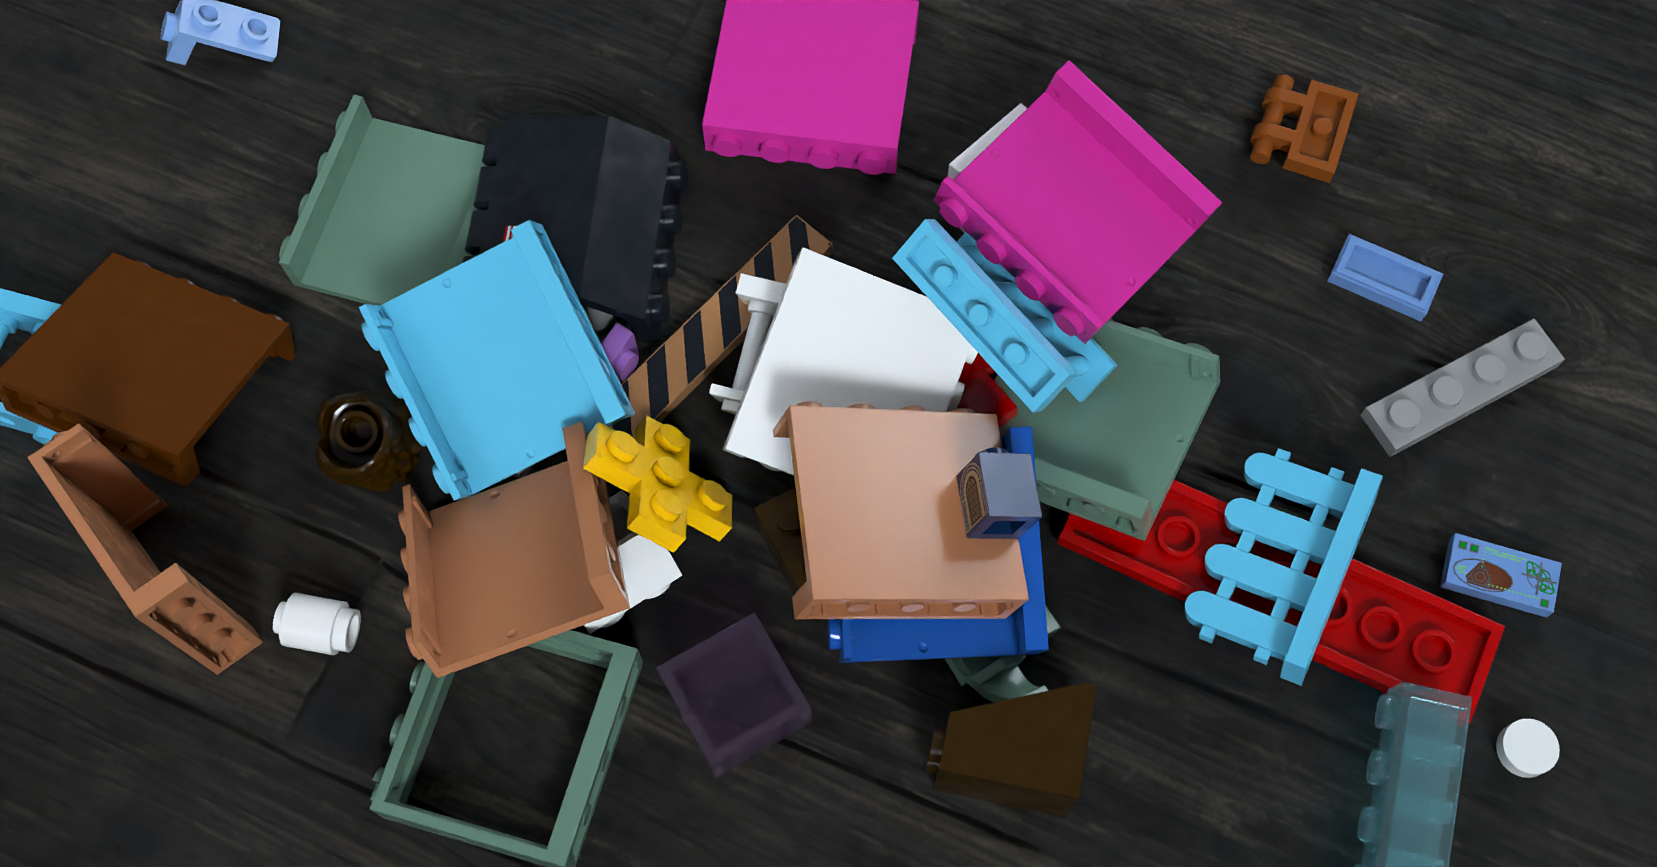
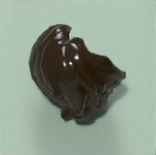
M372 390L341 394L333 398L329 397L323 401L317 417L320 440L317 441L315 455L318 466L326 477L341 485H352L377 492L392 490L393 481L399 483L407 481L415 472V465L419 463V452L421 451V445L414 437L409 426L410 411L407 405L401 403L400 400Z

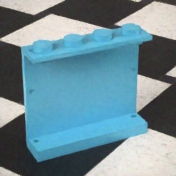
M531 220L512 228L513 238L380 306L364 304L359 307L366 321L361 325L363 334L375 351L380 350L389 368L385 371L387 383L399 399L404 398L412 415L409 418L410 429L420 445H427L436 463L432 467L435 480L444 493L451 494L454 501L470 497L566 449L562 428L582 421L588 433H590L598 421L610 427L635 414L543 225Z

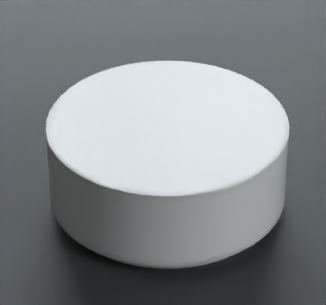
M1520 719L1513 722L1500 732L1496 742L1497 755L1503 766L1511 773L1520 777L1531 778L1539 776L1553 768L1559 758L1560 749L1555 734L1547 725L1538 720Z

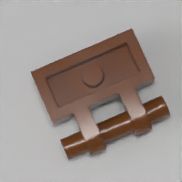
M1278 75L1275 78L1273 87L1269 88L1265 93L1262 102V108L1265 112L1261 123L1256 124L1251 136L1253 149L1250 158L1257 164H1267L1272 151L1281 150L1287 152L1283 169L1330 183L1337 168L1359 94L1315 80H1311L1306 94L1292 91L1294 85L1293 78L1288 75ZM1289 114L1298 117L1294 130L1281 126L1283 116Z

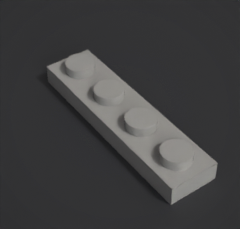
M1532 319L1366 407L1361 417L1389 457L1554 370L1565 358L1537 321Z

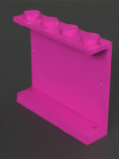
M727 0L702 123L705 150L713 151L726 157L746 155L762 157L774 163L795 161L810 163L822 169L844 167L859 169L866 174L873 175L883 172L896 174L898 143L913 44H915L917 34L919 1Z
M1070 60L1055 73L1046 91L953 180L947 176L942 181L933 200L941 208L939 212L949 224L956 228H963L976 241L978 250L988 261L994 264H1001L1015 278L1016 286L1026 297L1034 301L1039 300L1054 315L1055 323L1064 333L1071 337L1077 336L1084 344L1104 326L1222 204L1212 192Z

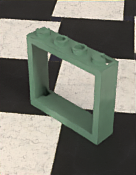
M573 630L527 645L607 668L548 846L406 804L455 674L453 672L437 678L427 663L423 661L417 664L411 677L410 693L413 695L406 714L401 713L393 724L389 740L393 748L386 767H380L372 779L376 786L370 799L373 800L370 810L384 819L546 867H576L643 665L638 649Z

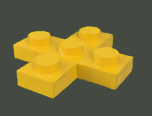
M646 415L635 428L634 438L623 431H615L599 421L587 435L583 469L630 493L627 529L673 553L686 539L687 524L719 542L732 529V494L726 492L720 484L711 480H705L689 471L690 439L685 437L676 427L662 424Z

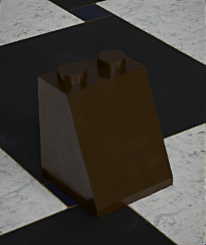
M1085 682L950 712L946 728L935 727L931 740L925 772L936 774L933 790L1065 818L1080 797L1097 685Z

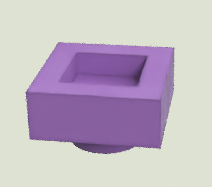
M616 323L601 345L618 379L624 382L637 367L639 351L634 333Z

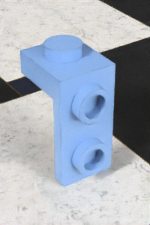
M180 0L175 13L166 12L160 39L168 41L166 60L186 65L196 42L273 62L277 56L280 20L276 17L217 0Z

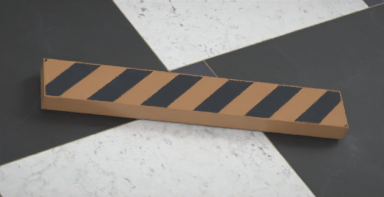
M799 216L793 217L621 384L635 414L610 426V428L615 431H623L634 438L635 428L646 415L661 422L745 339L752 313L747 311L749 305L744 304L736 294L741 273L786 284L796 257L802 248L829 257L833 253V244Z

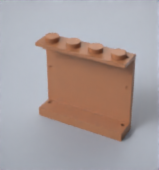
M813 401L801 402L797 406L790 405L773 429V437L790 438L807 578L804 585L792 597L795 619H1006L1029 600L1018 539H978L966 537L956 476L978 452L988 448H1002L996 414L974 413V410L968 408L954 409L949 412L926 411L920 406H907L898 410L875 409L870 404H854L846 408L823 407L822 404Z
M582 421L562 428L568 461L431 511L426 510L410 484L402 487L404 510L398 512V518L402 531L406 536V547L401 548L400 553L409 579V586L403 588V597L411 614L412 625L406 629V640L412 655L417 660L424 659L437 678L630 608L606 481L583 469L586 440L589 433Z
M78 423L68 431L53 435L52 439L45 443L41 449L27 457L135 618L216 675L263 643L252 625L177 563H174L163 572L158 570L132 530L162 511L168 505L82 425Z

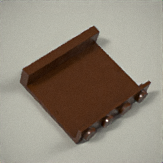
M113 252L0 368V398L6 411L58 433L68 431L79 423L117 458L188 488L200 473L193 448L196 442L269 356H279L291 362L295 359L296 354L290 324L274 314H265L242 305L230 296H220L196 286L188 279L173 277L153 269L143 261H134Z

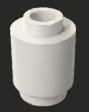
M295 592L289 597L287 602L282 601L279 603L273 619V631L279 634L282 646L329 655H336L339 651L349 653L354 648L359 635L361 614L359 610L349 608L347 602Z

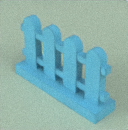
M1278 448L1275 457L1265 453H1256L1246 460L1244 478L1249 485L1260 489L1256 502L1246 498H1236L1226 506L1225 524L1231 531L1240 534L1241 537L1236 548L1226 544H1216L1208 549L1205 556V569L1212 578L1222 582L1216 595L1206 591H1196L1190 594L1186 599L1184 612L1189 623L1201 628L1199 639L1212 643L1215 635H1219L1256 650L1253 660L1267 665L1270 656L1284 661L1280 678L1302 686L1376 500L1383 476L1361 468L1356 483L1353 485L1342 481L1344 471L1331 467L1328 475L1289 462L1291 453ZM1274 495L1313 508L1314 511L1310 520L1307 521L1271 508L1270 505ZM1328 514L1341 519L1336 531L1323 527ZM1255 540L1294 554L1295 557L1290 568L1251 554L1250 552ZM1309 560L1322 565L1317 578L1304 574ZM1238 587L1276 602L1271 615H1266L1230 601L1235 588ZM1290 608L1303 612L1298 626L1284 622Z

